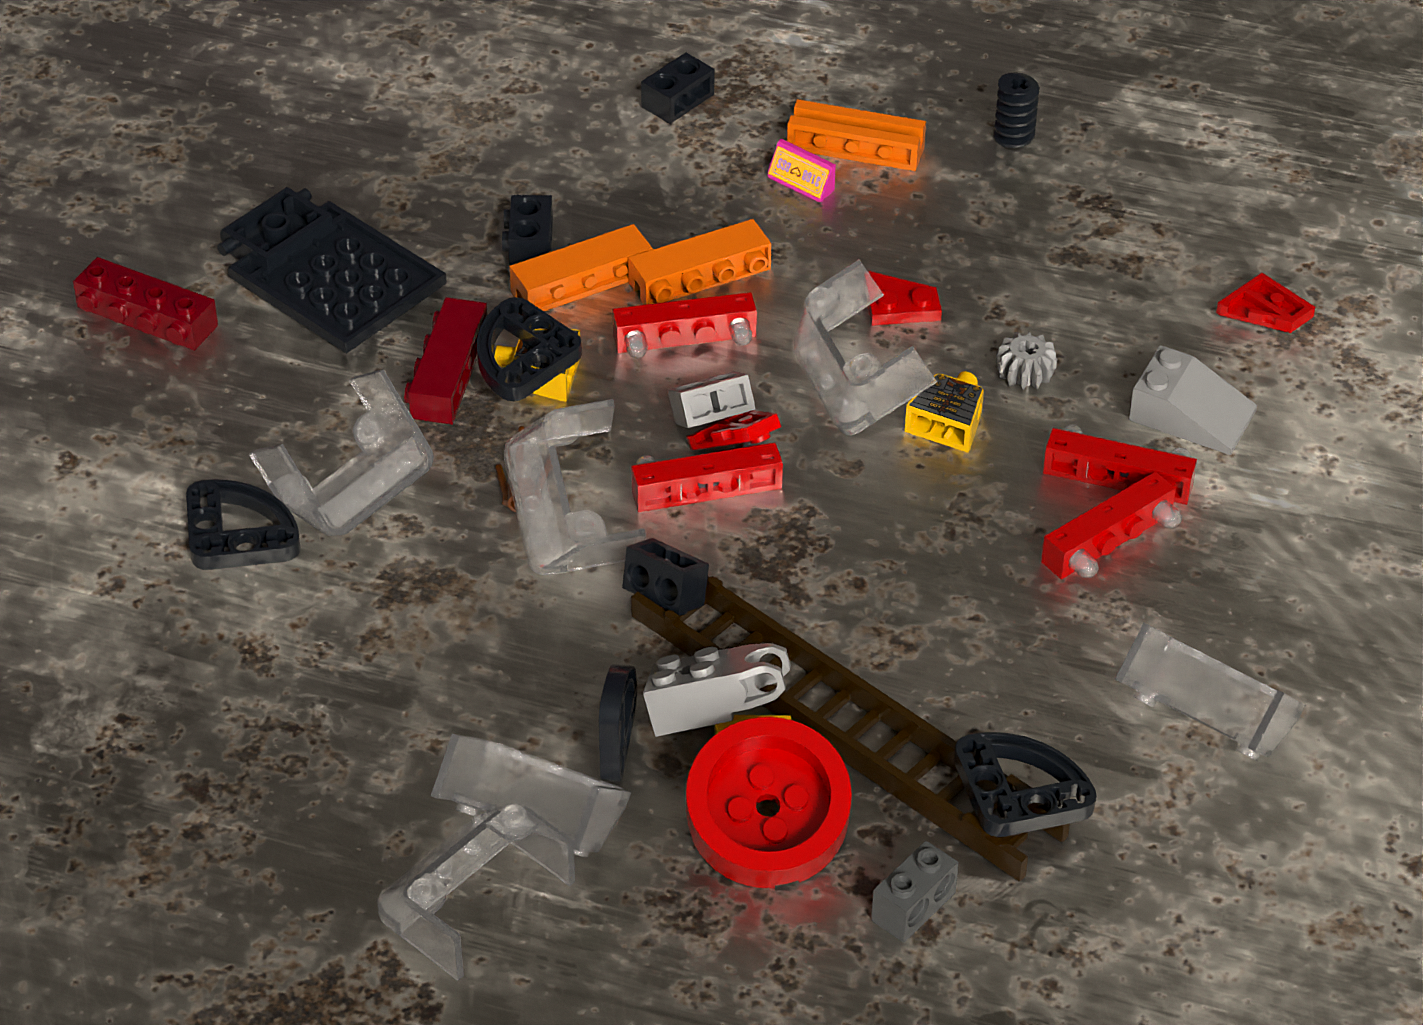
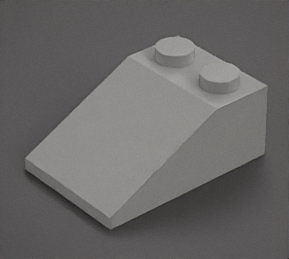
M1160 345L1133 388L1129 420L1231 455L1254 416L1257 405L1194 356Z

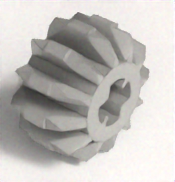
M1029 331L1027 335L1022 336L1015 332L1013 338H1004L1003 343L999 347V352L996 354V363L1000 378L1007 379L1009 386L1019 384L1024 390L1026 386L1031 385L1038 389L1040 383H1049L1057 366V358L1053 343L1046 342L1044 335L1035 337Z

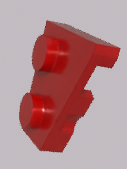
M863 271L862 282L872 326L941 321L942 309L936 287L872 271Z
M1260 273L1219 301L1216 313L1220 316L1292 333L1314 317L1315 306L1264 273Z
M753 410L727 417L686 436L691 450L743 442L756 444L771 437L770 432L780 428L781 424L777 413Z

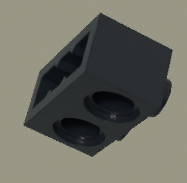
M685 52L641 81V107L665 122L673 123L714 95L715 69Z
M511 195L510 209H504V229H509V231H502V251L509 252V266L551 252L553 232L552 195Z
M650 538L627 546L622 588L633 594L636 592L641 593L655 604L665 608L666 611L671 610L678 615H685L688 611L704 606L709 563L657 539Z

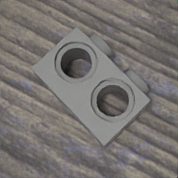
M736 371L668 389L675 424L686 428L756 410L748 374Z

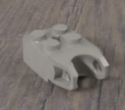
M772 643L750 644L718 650L716 647H708L697 651L694 656L679 658L678 655H670L659 659L656 664H653L643 691L655 737L733 721L735 712L751 709L777 699L786 689L783 677L791 669L787 649ZM773 653L780 657L782 667L759 661L763 655ZM777 682V687L770 692L759 690L764 686Z

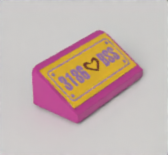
M780 139L768 169V178L817 202H822L835 190L836 164Z

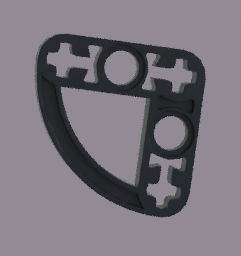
M519 297L508 298L497 305L483 321L477 337V357L481 375L487 385L498 396L507 401L514 402L526 398L577 363L582 356L581 338L577 333L529 301ZM545 328L549 330L547 333L544 334H535L532 332L534 329ZM505 329L531 346L532 349L501 369L492 351L498 336ZM534 363L548 364L546 368L542 369L531 367Z
M219 479L196 481L187 488L189 548L191 560L195 567L202 570H214L290 561L299 555L301 546L297 523L285 504L271 493L251 484ZM207 497L208 506L201 507V498ZM222 503L239 505L254 510L265 516L274 525L224 531ZM202 521H212L215 523L212 527L206 529L196 526ZM280 542H287V544H284V545H280L279 543H280ZM244 543L254 545V548L249 551H239L236 549L237 546ZM262 543H266L267 547H262ZM205 550H211V552L204 553Z
M612 664L605 679L599 709L601 780L621 782L623 779L637 706V674L634 666Z
M1000 732L968 734L957 741L954 755L955 766L980 826L987 834L995 837H1006L1083 821L1093 815L1097 797L1093 784L1083 770L1059 750L1029 737ZM968 752H973L976 757H979V766L975 767L974 757ZM997 758L1016 760L1037 767L1054 777L1059 783L1011 792ZM980 780H989L995 783L997 787L991 791H985L978 788L975 783ZM1032 803H1041L1047 806L1049 811L1044 814H1036L1030 811L1027 806ZM994 804H997V811L1000 817L1006 819H1000L998 815L993 814Z

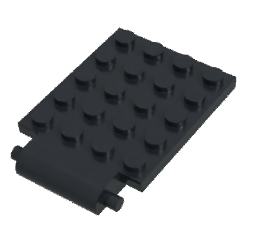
M288 187L284 188L220 231L222 242L217 245V249L222 256L230 253L238 259L237 262L228 267V277L346 354L447 284L445 272L336 204L328 201L319 207L310 201L312 195L307 188H303L297 193Z

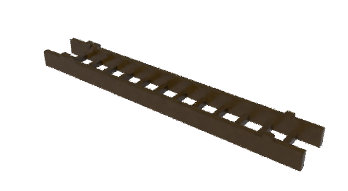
M708 576L704 605H709L721 613L722 616L700 633L683 623V621L701 607L688 611L685 615H678L671 610H664L639 592L631 596L632 617L689 656H694L697 651L708 647H716L718 650H723L711 641L733 623H736L750 633L747 638L735 647L764 642L786 648L790 662H794L806 670L808 674L788 691H783L777 699L763 704V707L775 715L791 716V720L802 723L817 731L833 745L842 760L1017 881L1020 882L1026 877L1028 856L1016 848L1027 839L1028 832L1006 837L991 836L984 832L980 826L974 810L971 813L967 812L965 814L950 804L949 801L964 789L959 775L938 794H935L918 782L940 761L958 773L954 762L957 741L725 588L723 582L714 576ZM778 656L769 662V664L782 667V661ZM819 681H822L838 693L815 712L798 701V699ZM770 684L760 688L759 690L764 692H770L774 690L777 686L775 684ZM852 701L868 713L844 732L827 719L847 702ZM878 721H881L898 732V734L877 752H874L857 741V739ZM911 741L929 754L907 773H904L887 760ZM968 752L974 757L975 767L979 766V757H976L973 752ZM1004 773L1011 792L1032 788L1013 774L1008 776ZM980 780L975 783V785L985 791H991L997 787L995 783L989 780ZM1032 803L1027 806L1030 811L1036 814H1044L1049 811L1048 807L1041 803ZM994 804L993 811L997 808V804ZM1070 824L1042 830L1062 843L1069 836Z

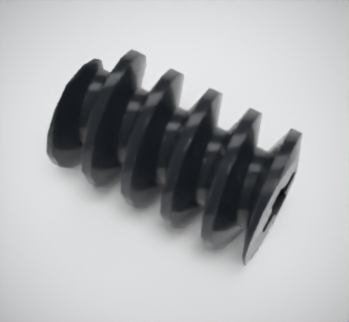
M1018 72L1007 73L998 80L999 89L997 91L998 99L996 102L997 110L995 113L996 120L993 137L1003 147L1019 148L1028 145L1035 138L1040 87L1038 82L1029 75Z

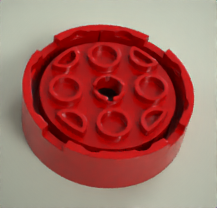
M758 717L739 721L714 735L699 751L691 766L686 788V817L692 841L700 855L713 869L734 882L755 888H775V885L805 881L825 868L843 844L851 809L852 792L850 777L837 750L826 738L812 728L793 720L778 717ZM764 800H776V804L780 808L776 815L766 817L757 811V803Z

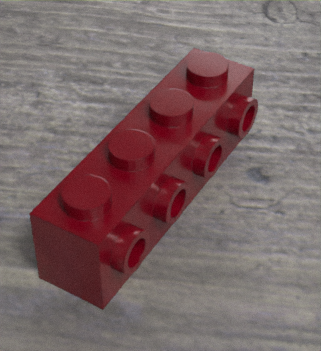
M96 257L73 281L78 308L194 351L218 326L215 299Z
M445 297L441 310L435 311L432 333L426 334L424 339L422 358L418 357L415 362L414 379L412 382H407L405 387L404 401L409 403L410 419L453 425L478 358L477 337L480 327L487 317V303Z

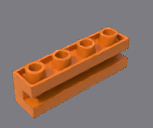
M797 99L794 106V116L791 115L788 121L787 141L817 155L916 171L925 147L926 121Z
M750 219L628 257L629 284L634 292L640 290V300L643 305L668 302L770 270L772 243L755 220Z
M632 224L509 266L511 293L514 297L523 298L542 311H547L628 283V257L653 250V248L637 227Z

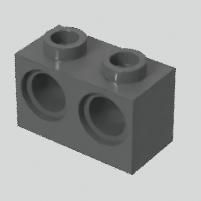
M925 841L873 890L871 921L904 943L956 893L959 862L928 841Z

